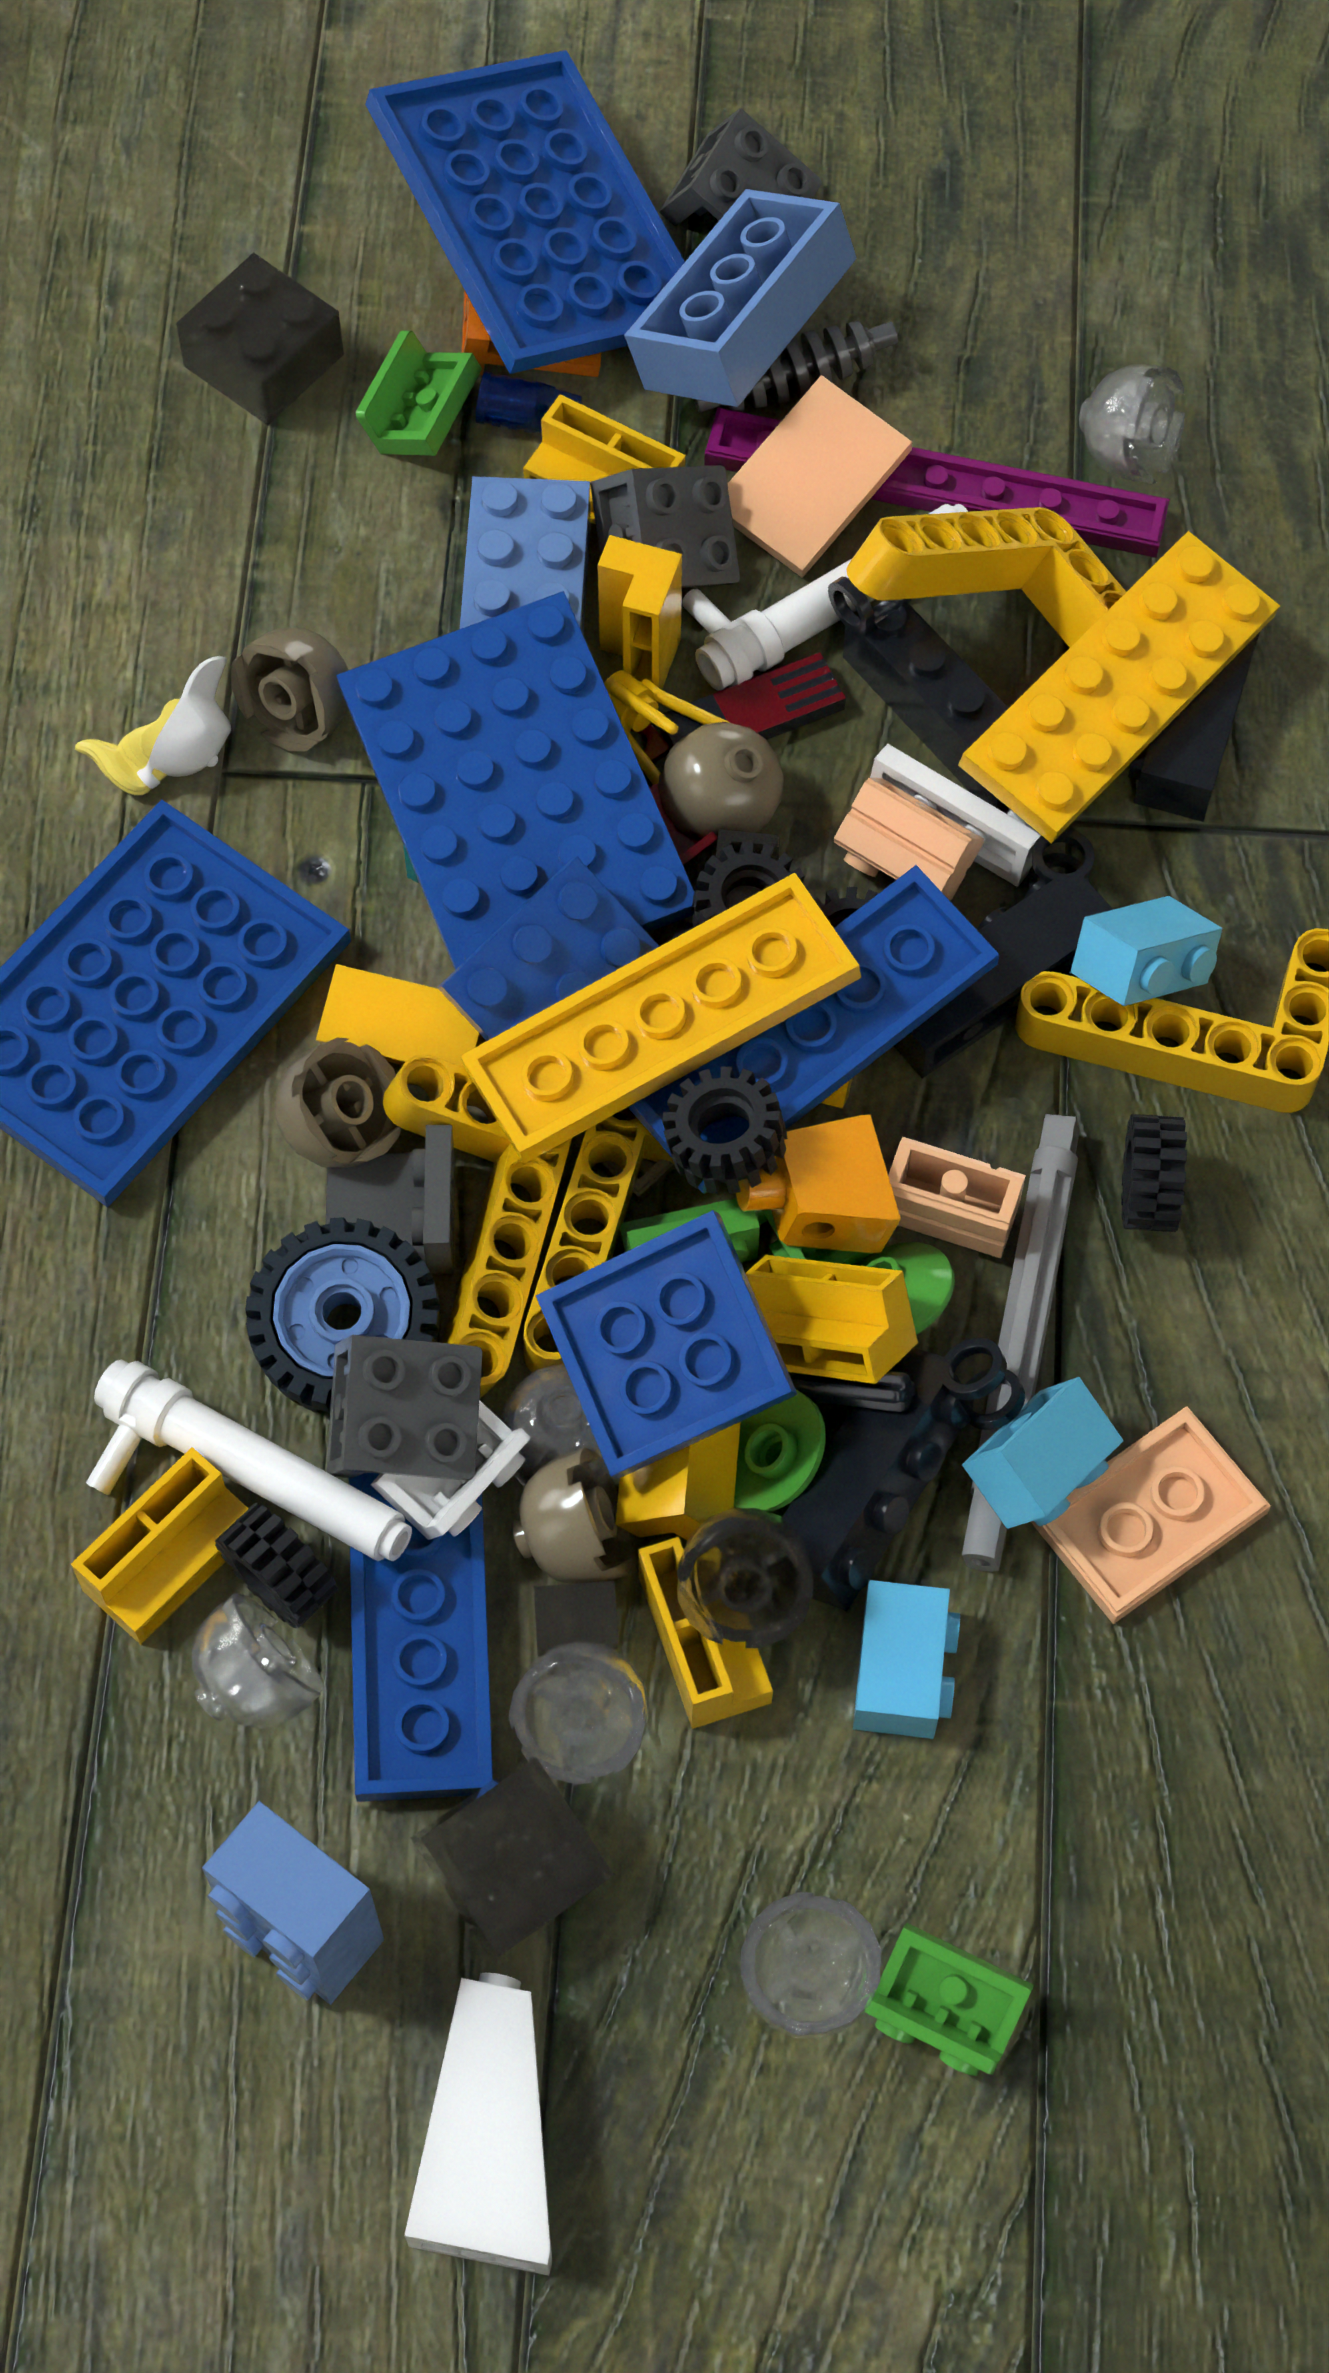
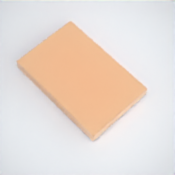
M821 375L728 482L733 527L803 578L912 451V441Z
M1186 1406L1107 1462L1109 1465L1108 1469L1095 1481L1082 1488H1075L1066 1497L1070 1502V1506L1062 1515L1040 1527L1034 1521H1031V1523L1108 1619L1115 1624L1268 1514L1271 1505L1188 1406Z

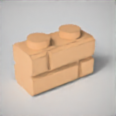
M868 778L864 782L851 806V811L844 818L834 837V843L848 851L844 861L855 869L872 877H876L879 870L897 880L917 865L949 901L953 899L966 875L967 869L971 867L984 843V838L883 778Z
M902 1136L888 1174L901 1218L897 1226L1001 1258L1020 1204L1026 1175L1001 1167L995 1170L988 1163Z

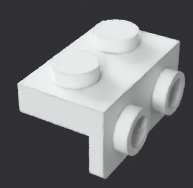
M479 1400L475 1475L472 1479L453 1480L380 1474L371 1483V1486L398 1512L402 1513L428 1540L442 1536L447 1531L455 1537L481 1511L482 1507L475 1500L492 1482L497 1488L501 1487L522 1466L525 1458L519 1451L531 1437L522 1428L512 1431Z

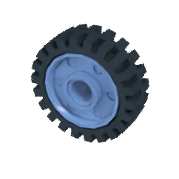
M345 1217L330 1218V1224L321 1226L318 1221L304 1225V1232L296 1236L291 1232L282 1238V1246L276 1251L270 1249L262 1259L263 1267L260 1272L255 1271L250 1283L251 1293L246 1299L245 1311L247 1315L246 1327L248 1337L261 1369L282 1394L292 1401L295 1400L301 1403L304 1408L317 1413L318 1410L327 1411L330 1415L335 1344L351 1335L439 1343L441 1311L438 1291L424 1260L420 1258L416 1249L407 1240L402 1241L396 1232L385 1226L381 1229L374 1227L371 1221L357 1218L356 1223L347 1222ZM352 1304L361 1310L358 1322L349 1329L336 1330L327 1324L330 1312L337 1306Z

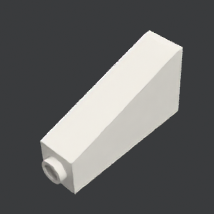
M480 1973L479 1981L461 1978L404 2236L408 2246L412 2248L549 2276L552 2265L531 1992L520 1990L521 1982L515 1978L497 1973Z

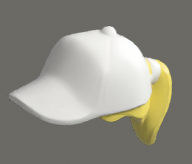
M222 656L211 657L199 664L190 675L181 698L169 701L156 721L131 731L122 738L118 745L97 739H87L78 742L75 750L93 759L103 774L122 791L134 796L148 793L151 789L158 786L160 781L167 775L173 777L187 776L204 769L206 766H215L218 762L217 755L231 732L229 719L214 698L227 663V658Z

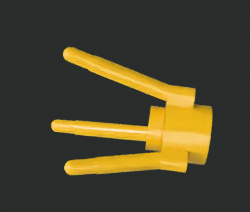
M626 670L615 672L604 682L641 770L652 785L658 784L661 773L631 735L630 730L633 729L635 732H640L652 722L671 735L676 734L678 731L677 724L658 711V703L703 725L728 722L663 691L647 678L641 682L638 681Z

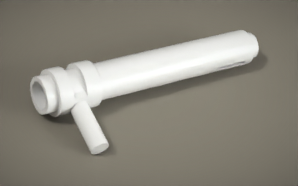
M944 504L929 514L968 512V510L961 504H955L954 506ZM852 559L761 612L756 609L751 610L732 622L699 589L689 591L682 600V606L710 633V635L705 637L704 645L695 652L698 667L706 681L717 691L739 685L744 681L752 679L753 671H767L783 661L785 652L840 621L831 605L828 586L840 577L849 578L846 568ZM844 594L845 600L852 612L857 611L852 601ZM865 594L869 602L875 600L874 598H871Z
M122 1359L117 1360L105 1370L98 1381L94 1395L95 1404L103 1408L106 1418L119 1424L86 1481L88 1485L104 1494L110 1495L138 1444L144 1438L158 1447L168 1444L184 1454L193 1447L220 1471L223 1476L376 1561H381L384 1558L395 1561L406 1549L411 1538L412 1527L405 1523L402 1513L193 1399L190 1389L174 1380L167 1378L160 1381L158 1372L139 1361L127 1363Z

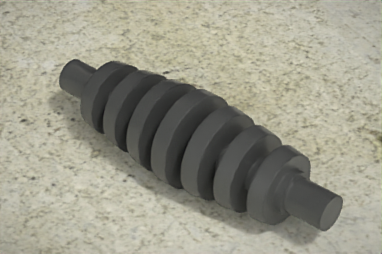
M860 321L846 323L847 337L845 338L838 326L825 327L823 329L825 345H822L818 334L814 330L802 332L801 343L803 352H801L797 341L793 338L782 351V360H779L778 357L747 395L754 409L767 407L765 392L767 389H769L776 404L789 402L790 394L787 382H790L796 397L800 400L811 387L810 374L814 383L821 375L832 382L830 367H833L837 377L843 380L853 374L852 359H855L860 370L873 365L875 351L898 344V336L893 323L890 321L868 329L867 327L863 328ZM694 399L699 413L722 405L728 407L729 410L745 411L744 400L738 407Z

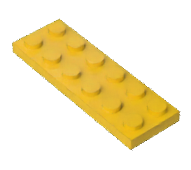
M1188 531L963 753L958 766L1052 844L1274 618L1280 605Z
M793 873L460 1055L465 1070L523 1164H526L861 978L860 966L797 874Z

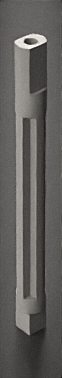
M1045 1114L1039 1148L1035 1150L998 1343L1000 1350L1006 1358L1007 1370L1013 1372L1024 1387V1405L1035 1395L1078 1157L1076 1156L1080 1130L1077 1118L1073 1116ZM1000 1383L995 1390L989 1393L985 1414L1000 1410L1008 1402L1011 1396V1387L1009 1385ZM1000 1428L982 1430L979 1448ZM972 1480L970 1493L973 1495L962 1557L969 1568L989 1572L999 1571L1007 1528Z

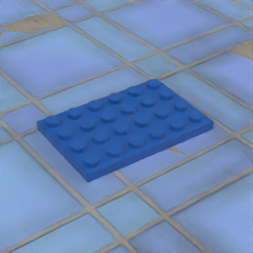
M567 50L369 90L365 105L509 374L628 346L624 336L625 333L685 261Z
M564 591L336 675L344 700L455 970L563 866L577 856L647 933L694 915V911H691L694 896L693 887Z
M161 799L0 967V1129L108 1208L350 944V930Z

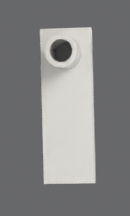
M889 744L874 758L870 778H883L984 838V843L974 859L975 862L1017 887L1027 877L1032 867L1034 845L1041 835L1011 809L1007 814Z

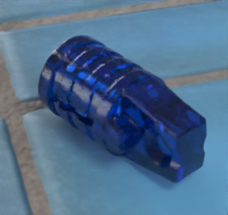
M484 371L478 394L476 423L483 425L485 423L492 424L495 427L504 426L512 430L520 429L527 433H542L541 419L560 394L582 404V397L555 389V386L542 383L541 381H526L524 378L517 377L515 379L507 375L498 376Z

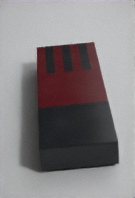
M819 652L690 703L730 723L751 728L768 740L845 710L846 697L822 654ZM670 710L663 714L677 724V733L671 735L660 727L659 729L671 750L680 739L703 726V724L674 710Z

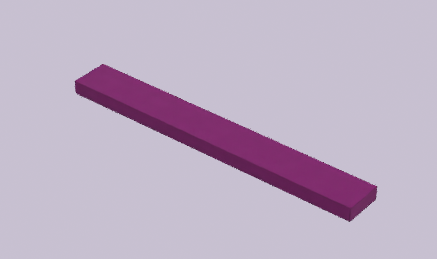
M718 408L705 450L704 466L721 465L725 470L738 472L782 420ZM912 447V451L871 497V500L930 512L944 504L951 506L961 504L968 512L1034 507L1047 508L1063 517L1086 544L1155 558L1158 555L1170 499L915 447Z

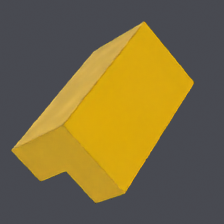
M560 394L541 419L542 442L523 467L524 479L591 482L630 469L686 467V455ZM590 486L591 522L596 524Z
M609 535L598 563L600 650L623 656V670H626L640 682L647 678L660 689H663L681 640L682 554Z
M338 964L335 965L316 1041L320 1044L335 1038H347L348 1040L345 1042H351L359 1047L367 1044L378 1050L387 1062L404 1065L413 1056L425 1054L441 1058L462 1067L464 1065L460 1055L486 1042L482 1035L439 989Z
M765 1255L745 1273L788 1372L876 1384L918 1343L904 1274L901 1270Z
M741 1421L621 1477L615 1524L639 1538L675 1533L694 1545L718 1538L719 1542L731 1541Z
M191 1447L71 1563V1566L82 1591L141 1645L225 1563L221 1556L222 1553L215 1546V1540L249 1508L226 1488L222 1473Z
M679 1537L638 1549L639 1579L691 1728L701 1727L771 1704L773 1689L718 1538L683 1549Z

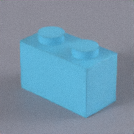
M1170 896L1086 916L1083 920L1071 973L1122 1006L1208 983L1209 977L1217 962L1216 951L1223 928Z
M1076 1377L1040 1390L1023 1406L1020 1413L1011 1422L995 1432L962 1466L1007 1529L1034 1521L1040 1527L1052 1522L1069 1508L1070 1502L1066 1497L1075 1488H1082L1092 1483L1108 1469L1109 1465L1105 1459L1124 1440L1081 1378Z
M869 1580L865 1600L853 1730L934 1739L938 1718H951L955 1678L942 1676L944 1652H957L960 1613L948 1612L950 1589Z

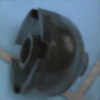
M731 1508L708 1517L690 1534L678 1563V1602L689 1624L708 1640L723 1645V1639H727L733 1642H746L745 1648H762L785 1639L804 1621L809 1610V1601L813 1594V1562L800 1533L781 1516L758 1508Z

